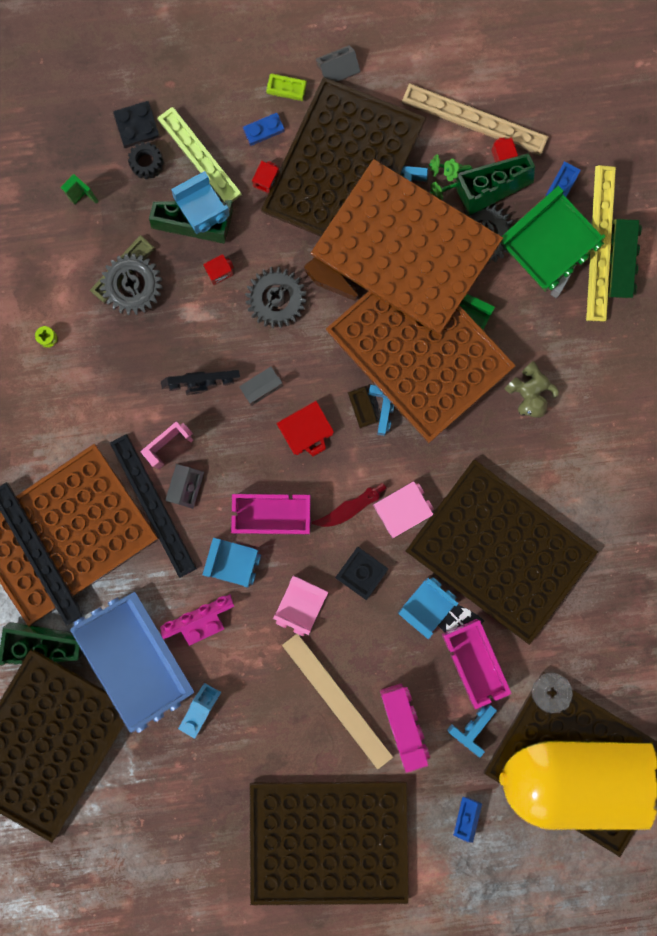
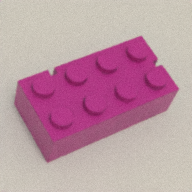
M232 494V512H236L237 516H232L231 533L310 534L311 496L293 495V500H289V495Z
M475 619L441 634L448 651L453 652L450 654L474 709L492 703L488 697L489 695L496 701L512 694L480 620Z
M402 683L380 690L405 772L429 766L427 762L430 759L428 749L425 744L421 743V740H424V736L420 726L415 724L418 717L415 708L409 705V702L412 701L409 689L407 687L404 688Z

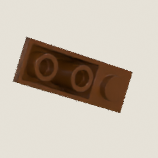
M315 257L304 265V271L317 286L354 301L358 299V290L352 283L348 284L345 280L346 277Z

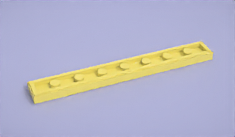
M595 166L592 226L601 235L604 234L606 237L603 241L604 245L595 252L593 250L590 252L586 321H607L616 167Z

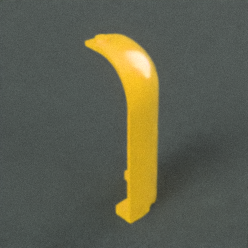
M540 743L527 747L512 756L499 777L500 784L503 785L505 796L512 809L528 823L544 829L650 830L657 814V810L654 808L655 798H657L655 776L657 758L653 744Z

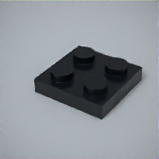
M149 101L113 111L125 149L135 146L137 143L141 144V142L145 143L160 138Z
M357 546L335 578L367 600L388 571V568Z

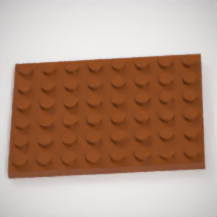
M373 159L311 251V255L440 335L502 242L503 237Z
M368 291L326 328L327 333L428 444L515 368L514 363L460 305L442 333L438 335Z
M96 444L91 445L16 496L73 596L159 539ZM0 511V584L26 624L30 626L56 608Z

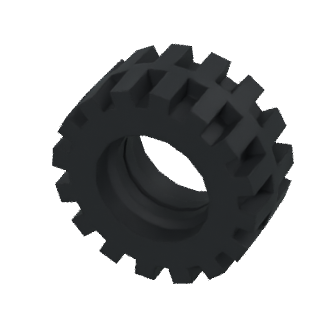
M141 142V145L135 144V148L132 147L130 149L131 153L128 154V163L133 173L141 179L142 177L144 179H148V177L152 179L154 175L158 176L164 164L159 149L154 144L151 145L150 142H147V144ZM145 154L151 155L153 163L150 166L141 167L138 164L141 156Z

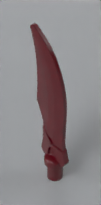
M383 482L375 488L369 487L356 499L344 501L331 513L311 523L316 526L330 527L346 522L367 505L377 501L380 493L387 488Z

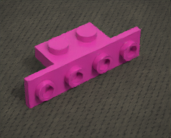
M230 594L221 596L214 602L200 606L199 609L187 612L173 621H167L164 625L160 626L163 640L182 632L190 646L224 630V625L218 614L234 607L232 596Z

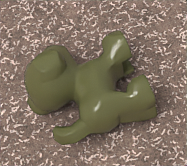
M532 361L522 371L524 376H531L532 379L522 382L515 377L504 389L510 394L519 392L524 398L518 407L520 415L540 418L546 414L548 408L546 399L540 396V393L549 390L552 393V397L556 398L559 396V390L550 383L549 379L541 373L537 364Z

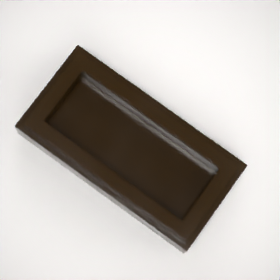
M366 386L348 392L359 428L378 423Z

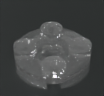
M545 673L534 682L532 697L538 707L545 712L558 713L569 707L572 700V687L563 676L557 673ZM551 687H554V690L557 691V695H554V698L547 695V691H550Z

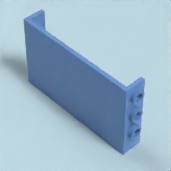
M133 592L121 600L118 597L107 603L109 606L103 610L99 607L91 612L92 616L86 620L84 617L76 620L73 623L75 626L70 631L130 733L135 730L139 733L148 727L146 723L152 719L154 722L160 720L165 716L163 712L168 709L171 712L181 706L180 702L195 692L136 592Z

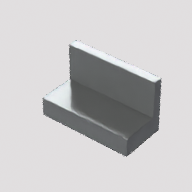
M350 45L315 59L317 66L322 71L323 77L335 82L360 72L355 50Z
M269 367L239 387L252 406L281 388L283 383L272 367Z
M176 464L165 501L193 509L204 472Z

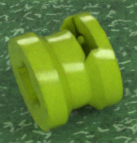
M47 326L38 328L35 333L36 341L44 347L49 348L57 343L58 337L56 332Z

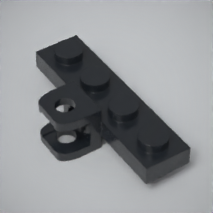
M239 370L186 373L182 376L166 377L161 381L162 389L169 388V391H177L181 387H187L186 395L204 393L208 390L207 387L216 386L217 383H223V385L234 384V381L240 378Z

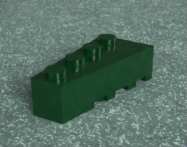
M529 153L458 173L456 190L468 216L534 183L535 165Z
M232 200L222 202L224 206L227 205L229 208V217L222 223L214 224L204 233H195L176 201L153 202L149 222L152 229L225 244L233 213Z
M614 219L612 222L608 297L633 298V294H636L637 284L634 281L635 275L638 273L636 257L640 253V245L638 244V236L641 235L642 226L639 225L640 220Z
M9 622L2 629L0 665L22 664L31 649L54 662L75 661L83 655L82 649L71 632L28 626Z

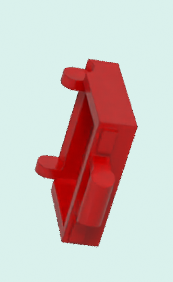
M317 401L310 403L276 423L294 455L302 453L305 449L311 456H316L326 450L324 438H328L334 433ZM320 441L321 444L310 450L309 446Z

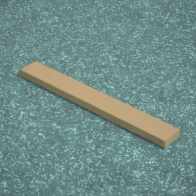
M412 84L408 85L402 103L495 139L503 137L508 139L512 137L516 147L540 156L548 139L546 135Z
M295 634L282 645L375 767L379 769L393 758L391 753L300 635Z

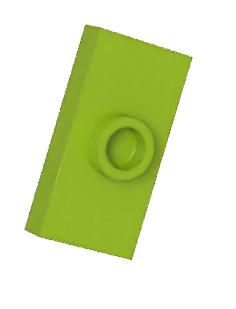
M270 73L266 93L303 101L307 81Z

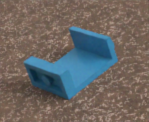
M205 171L171 189L174 200L196 234L208 231L211 226L216 223H222L229 217L228 206H224L210 185L209 177Z
M213 538L203 575L248 588L250 584L253 585L256 573H253L255 565H259L261 555L258 554L259 550Z
M426 578L398 611L401 617L427 639L433 635V630L449 611L458 605L455 601L457 597L449 590L444 592L440 588L442 584L435 578L431 580Z

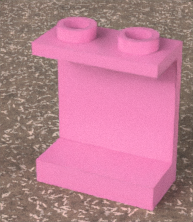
M176 421L140 452L153 467L160 469L165 464L155 453L180 432L188 441L192 442L191 435L193 433L184 423L180 425Z
M413 481L373 505L392 538L433 515L432 511L434 508L429 500L425 501L422 494H424V491L419 483L415 484Z
M293 575L273 619L277 620L276 624L286 628L288 625L294 628L293 632L301 636H304V634L309 635L328 591Z

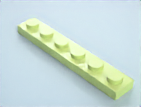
M173 107L158 117L159 122L200 173L204 171L207 173L211 187L223 202L225 200H232L233 202L241 196L238 188Z

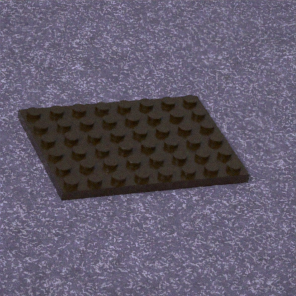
M323 77L261 208V212L321 237L373 159L401 175L423 128L426 117Z
M473 459L405 550V552L528 645L533 642L598 553L597 550L475 459Z
M33 649L27 654L0 699V814L53 843L125 723L105 690Z
M542 671L483 773L500 783V773L503 772L509 759L519 751L540 743L653 744L657 758V741ZM655 769L656 782H657V769ZM575 829L618 857H621L636 831Z
M406 781L250 783V905L409 904Z

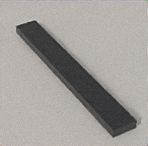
M128 434L110 442L178 577L181 578L193 572L197 568Z
M8 482L0 486V511L63 622L68 626L83 617L84 614Z

